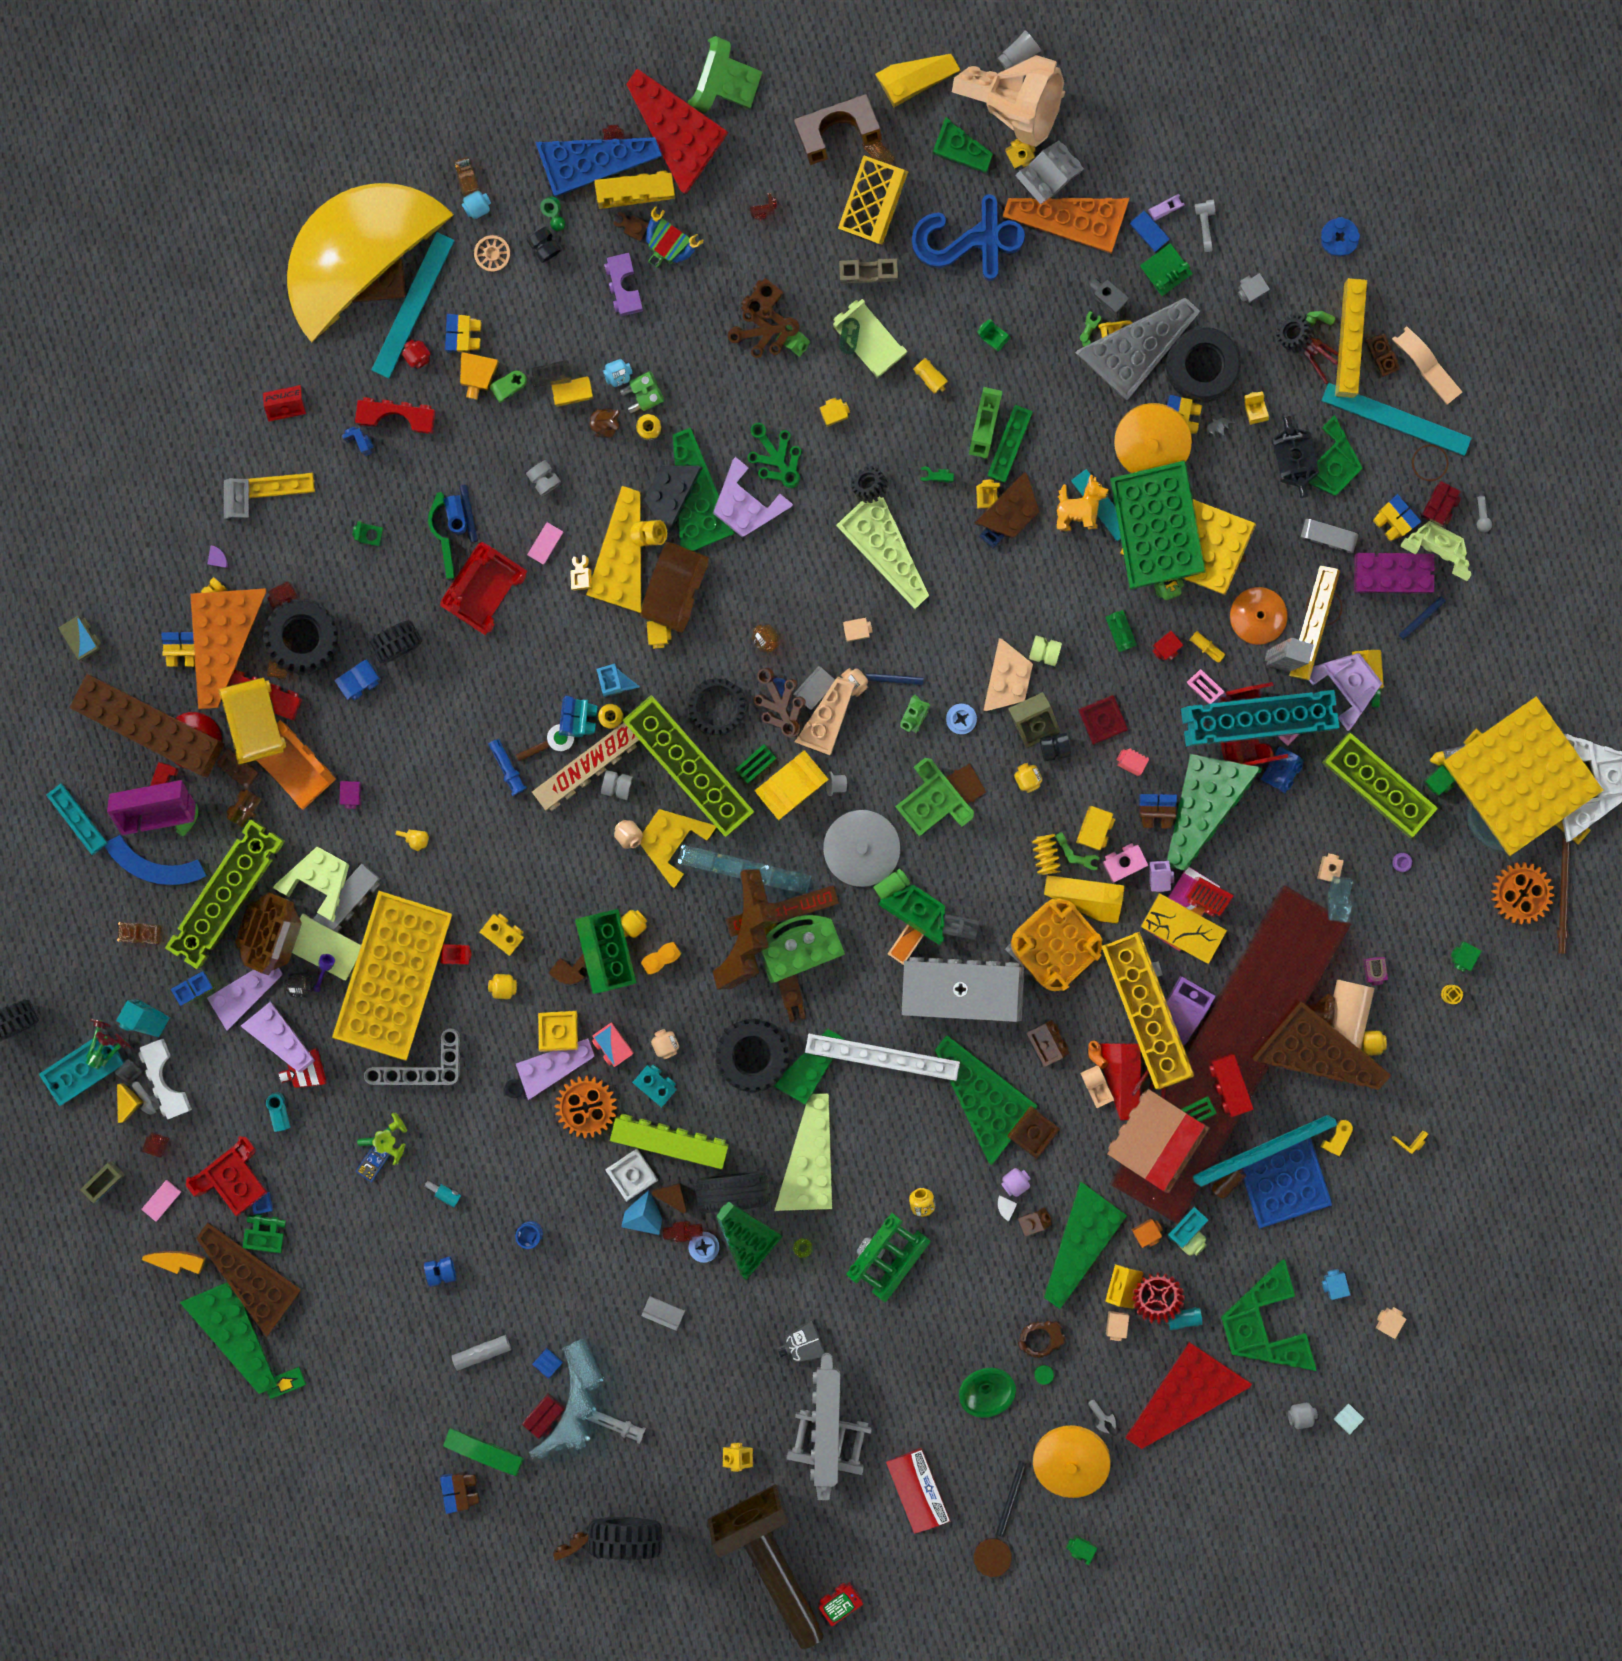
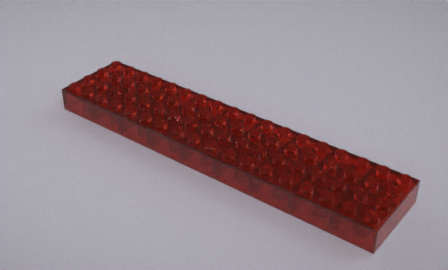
M1281 886L1186 1051L1194 1077L1166 1087L1165 1100L1179 1109L1209 1096L1217 1113L1201 1121V1123L1209 1127V1130L1169 1193L1162 1191L1122 1163L1110 1182L1111 1186L1177 1224L1180 1222L1200 1187L1194 1182L1192 1176L1213 1165L1241 1116L1239 1114L1231 1117L1229 1113L1225 1114L1222 1103L1225 1101L1222 1095L1219 1096L1215 1086L1218 1084L1216 1077H1212L1209 1066H1212L1211 1061L1234 1054L1251 1099L1270 1066L1267 1063L1254 1061V1055L1300 1001L1306 1004L1351 923L1289 887ZM1205 1102L1186 1111L1185 1113L1189 1114L1208 1104L1207 1102ZM1210 1108L1193 1116V1118L1197 1119L1211 1112Z

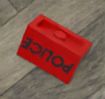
M300 385L263 393L264 409L268 422L306 414Z

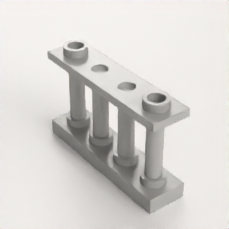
M801 1409L800 1412L795 1414V1418L800 1419L795 1447L792 1450L788 1449L787 1460L815 1465V1461H811V1454L805 1453L804 1449H802L808 1420L812 1421V1412L809 1410ZM839 1421L838 1470L862 1475L864 1467L860 1464L859 1457L864 1433H871V1427H868V1423L857 1421V1424ZM846 1428L857 1431L852 1457L849 1459V1462L841 1460L842 1457H840Z

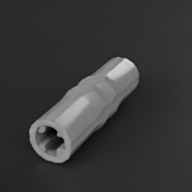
M504 1335L452 1355V1361L458 1371L511 1350V1346L507 1336Z

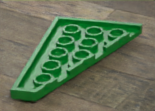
M946 1035L936 1047L935 1052L938 1058L960 1062L957 1080L949 1081L988 1162L992 1165L1011 1141L1007 1135L1029 1107L1032 1106L1036 1109L1037 1105Z

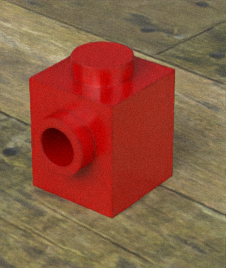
M1170 631L1152 645L1154 648L1152 652L1159 660L1161 658L1163 660L1168 658L1171 661L1179 654L1177 650L1183 644Z

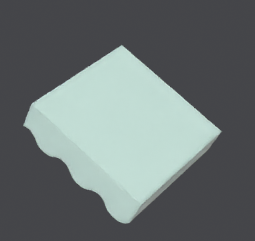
M1347 1404L1334 1420L1346 1432L1351 1434L1362 1423L1364 1418L1351 1405Z

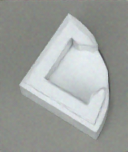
M999 1195V1212L1009 1221L1017 1203Z

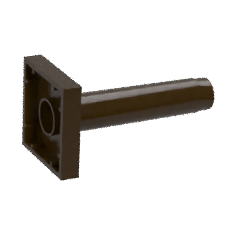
M775 1484L708 1518L712 1546L719 1558L744 1546L793 1638L801 1649H807L819 1643L824 1635L771 1531L789 1523L783 1497Z

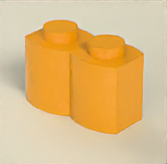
M670 942L663 945L658 952L647 955L641 964L648 974H654L661 970L665 964L677 960L681 952L675 942Z

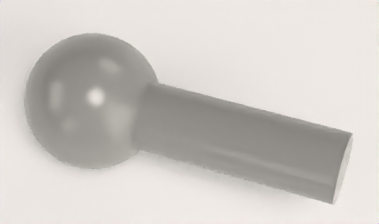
M1479 496L1477 500L1480 519L1477 521V528L1481 532H1488L1492 528V522L1487 518L1485 496Z

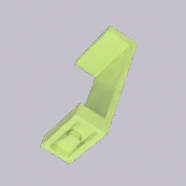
M863 299L859 302L855 300L849 305V311L845 314L841 312L834 318L833 327L872 373L879 378L905 356L907 351L897 343L865 305Z
M302 914L300 917L302 925L292 953L318 967L320 956L322 954H330L335 958V963L328 972L345 981L347 977L351 978L361 944Z

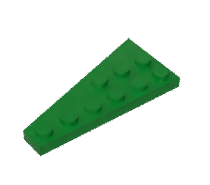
M691 427L673 434L675 466L703 467L678 517L680 545L683 548L695 551L734 535V532L713 514L719 495Z
M1081 1181L1044 1294V1298L1058 1309H1061L1127 1217L1126 1214Z
M728 1202L720 1209L716 1217L740 1275L747 1280L783 1236L736 1205Z
M227 1282L180 1302L258 1394L277 1387L274 1375L246 1307Z

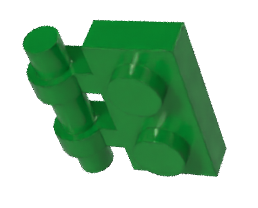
M258 1214L255 1216L248 1215L247 1223H253L254 1225L253 1229H245L242 1248L282 1253L284 1233H278L277 1227L285 1228L286 1220H280L279 1217L266 1218ZM260 1225L271 1226L270 1231L260 1230Z

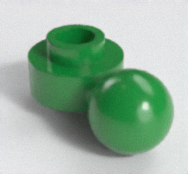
M547 197L541 202L540 209L545 216L551 217V228L554 231H561L565 227V220L558 216L561 204L557 198ZM550 203L554 205V209L550 207Z

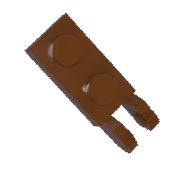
M795 974L778 981L790 1023L794 1022V1015L791 1011L792 1006L798 1005L800 1018L802 1020L806 1019L797 975Z

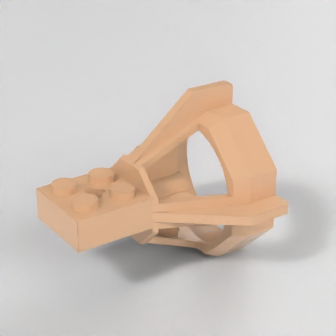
M1037 55L998 74L992 71L985 72L980 70L979 67L970 66L954 78L952 88L953 93L986 102L989 112L1014 130L1016 137L1022 143L1035 147L1048 138L1058 115L1061 99L1065 95V91H1063L1064 80L1060 68L1056 67L1057 62Z

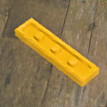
M313 473L249 479V499L315 492Z

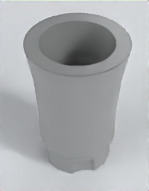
M1024 30L1018 39L1003 51L998 60L1005 69H1008L1041 52V49L1031 35Z

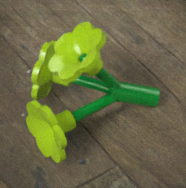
M393 1112L394 1122L387 1129L377 1131L373 1138L358 1139L357 1144L358 1146L373 1145L378 1153L386 1152L394 1156L393 1165H396L404 1152L406 1144H401L398 1149L393 1148L392 1145L395 1144V1138L391 1136L390 1131L399 1128L403 1133H406L407 1128L398 1114Z

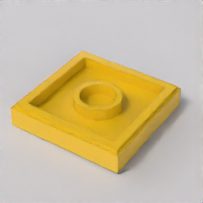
M577 1011L538 1013L540 1052L578 1050Z

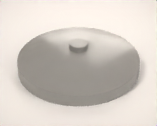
M868 810L851 811L839 817L828 829L824 840V857L831 872L841 881L853 886H871L887 878L896 867L900 855V841L893 825L882 815Z

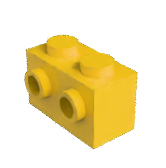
M499 913L498 916L493 914L480 930V933L511 956L525 938L522 935L524 932L516 925L512 928L507 924L509 920Z

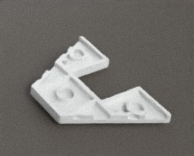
M1564 734L1582 761H1590L1592 775L1604 790L1596 796L1597 798H1592L1562 819L1566 842H1569L1622 802V751H1616L1606 746L1594 744L1591 741Z

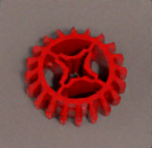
M1157 1272L1156 1277L1153 1278V1275L1149 1274L1148 1280L1145 1277L1142 1278L1143 1284L1137 1283L1138 1289L1133 1290L1135 1296L1132 1299L1135 1302L1133 1304L1134 1308L1138 1309L1137 1314H1143V1320L1149 1318L1151 1324L1154 1320H1157V1323L1160 1325L1163 1319L1165 1323H1168V1317L1174 1320V1313L1180 1315L1181 1311L1179 1308L1184 1307V1303L1181 1301L1185 1300V1296L1182 1295L1184 1293L1183 1288H1179L1180 1283L1174 1282L1173 1276L1168 1279L1166 1273L1163 1277H1160V1273ZM1156 1286H1163L1164 1288L1158 1289ZM1149 1291L1151 1297L1147 1299L1148 1302L1144 1304L1143 1297L1145 1293ZM1173 1293L1174 1300L1172 1304L1168 1306L1166 1300L1170 1298V1295ZM1155 1296H1159V1298L1162 1297V1301H1158V1298L1157 1300H1155ZM1160 1308L1161 1311H1155L1153 1309Z

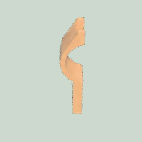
M1405 327V332L1398 338L1393 337L1392 340L1411 357L1419 368L1421 375L1448 405L1462 393L1461 389L1440 366L1427 345L1408 327Z

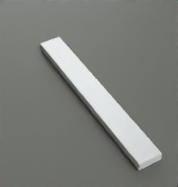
M808 1034L805 1053L954 1081L957 1080L960 1064L958 1061L814 1034Z

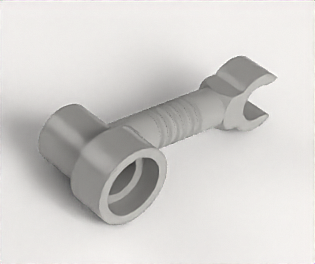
M1214 199L1206 200V203L1195 204L1196 216L1200 215L1205 252L1212 251L1208 216L1216 215Z

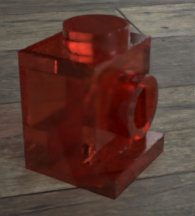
M289 581L268 591L270 596L267 599L271 607L281 606L286 601L289 603L291 599L299 600Z
M151 1132L150 1136L146 1137L142 1152L159 1158L163 1157L170 1138Z

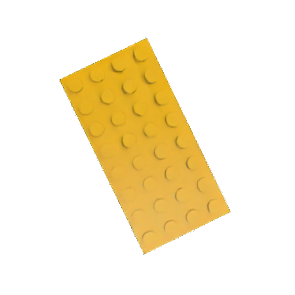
M378 891L333 1032V1039L404 1061L407 1060L452 917L451 913Z

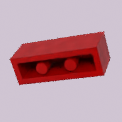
M1230 1054L1211 1061L1212 1066H1209L1212 1077H1216L1218 1084L1215 1086L1219 1096L1222 1095L1225 1101L1222 1103L1225 1114L1229 1113V1116L1234 1117L1254 1110L1235 1055Z

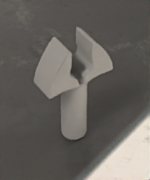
M134 1082L132 1087L144 1103L141 1110L150 1115L156 1113L155 1110L160 1108L158 1099L155 1095L150 1097L139 1082Z
M1091 1400L1088 1405L1099 1419V1424L1096 1427L1105 1433H1109L1104 1426V1421L1106 1420L1116 1429L1114 1415H1105L1096 1401Z

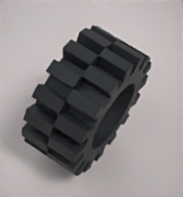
M1294 314L1290 315V318L1285 317L1286 321L1283 322L1281 320L1280 322L1282 326H1277L1279 331L1276 332L1277 340L1290 352L1303 351L1302 347L1306 349L1308 347L1306 343L1311 344L1312 342L1309 338L1314 337L1312 325L1304 317L1297 314L1296 316ZM1299 327L1301 329L1300 334L1295 339H1290L1291 331Z
M870 466L869 469L864 467V471L860 469L858 471L860 474L857 475L855 473L854 477L856 479L851 481L853 483L851 484L852 491L861 502L867 503L868 501L873 503V500L875 502L879 501L878 497L882 498V493L887 492L886 488L889 486L887 478L877 467ZM875 481L871 487L865 489L869 482Z

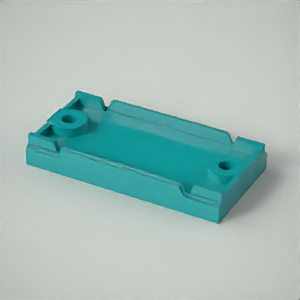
M98 1038L94 1050H98L101 1044ZM91 1039L41 1072L39 1076L58 1105L61 1106L118 1069L125 1062L118 1051L110 1058L105 1067L101 1066L99 1070L85 1063L88 1059L86 1055L93 1040ZM114 1045L103 1047L101 1051L105 1055L103 1059L108 1055V1049L113 1050L115 1048ZM55 1083L59 1085L58 1089L54 1088Z

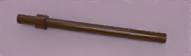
M1562 838L1559 930H1557V938H1559L1558 953L1566 954V941L1569 938L1567 913L1570 841L1566 842V838Z

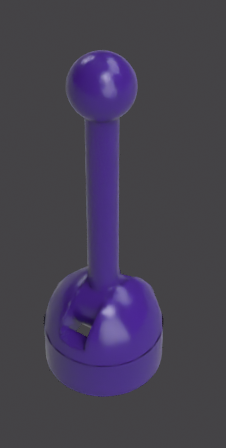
M322 954L320 956L318 964L322 971L317 985L313 988L315 992L321 990L320 985L325 971H329L334 966L335 958L330 954Z

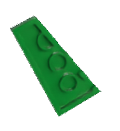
M827 1029L821 1035L825 1037L845 1040L843 1037L839 1036L838 1034L834 1033L829 1029ZM804 1052L784 1073L774 1087L806 1105L834 1058Z

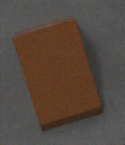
M680 1183L653 1190V1196L685 1214L687 1208Z

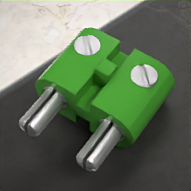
M651 371L629 381L630 385L620 390L622 396L633 391L637 397L638 403L628 407L630 413L639 409L646 411L664 402V397Z

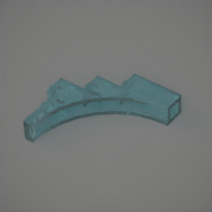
M580 1339L563 1348L570 1373V1393L567 1407L561 1421L552 1434L540 1445L529 1451L532 1459L536 1457L539 1460L550 1455L549 1451L553 1449L559 1451L565 1448L566 1445L568 1449L575 1447L578 1450L586 1446L585 1442L590 1440L582 1420L584 1421L592 1417V1412L597 1410L589 1391L600 1387L599 1383L604 1381L585 1339Z

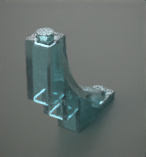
M682 845L678 860L679 864L740 879L741 871L745 869H760L763 884L804 894L808 891L811 875Z

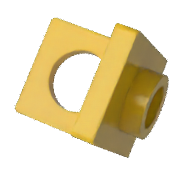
M1422 1131L1409 1147L1395 1136L1392 1139L1406 1151L1413 1154L1415 1150H1420L1425 1144L1424 1139L1428 1133Z

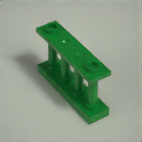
M891 1213L886 1218L884 1224L846 1273L856 1284L862 1279L873 1286L872 1292L885 1303L931 1242L920 1231L917 1230L913 1235L900 1225L903 1221L894 1213ZM895 1232L909 1241L903 1250L889 1242ZM883 1248L897 1256L891 1266L877 1257ZM872 1263L886 1272L880 1281L866 1273Z

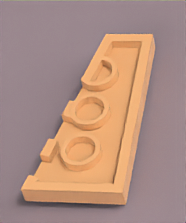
M837 677L795 742L831 755L856 683Z

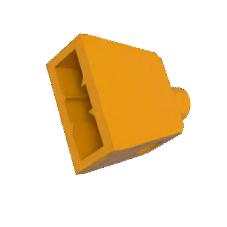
M462 352L460 384L468 387L466 398L477 400L479 390H489L499 365L498 360Z

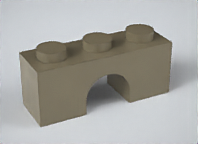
M878 259L875 262H859V260L839 261L840 284L895 282L898 280L897 259Z

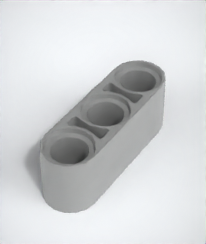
M1305 519L1300 538L1311 539V542L1321 545L1323 543L1328 544L1331 548L1344 549L1348 553H1354L1359 534L1315 520Z

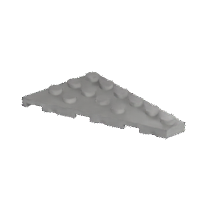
M1181 299L1077 350L1076 354L1121 397L1128 400L1200 311L1188 299Z

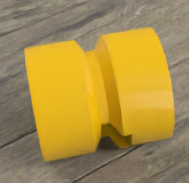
M661 520L635 522L631 528V538L636 546L662 545L667 539V528Z

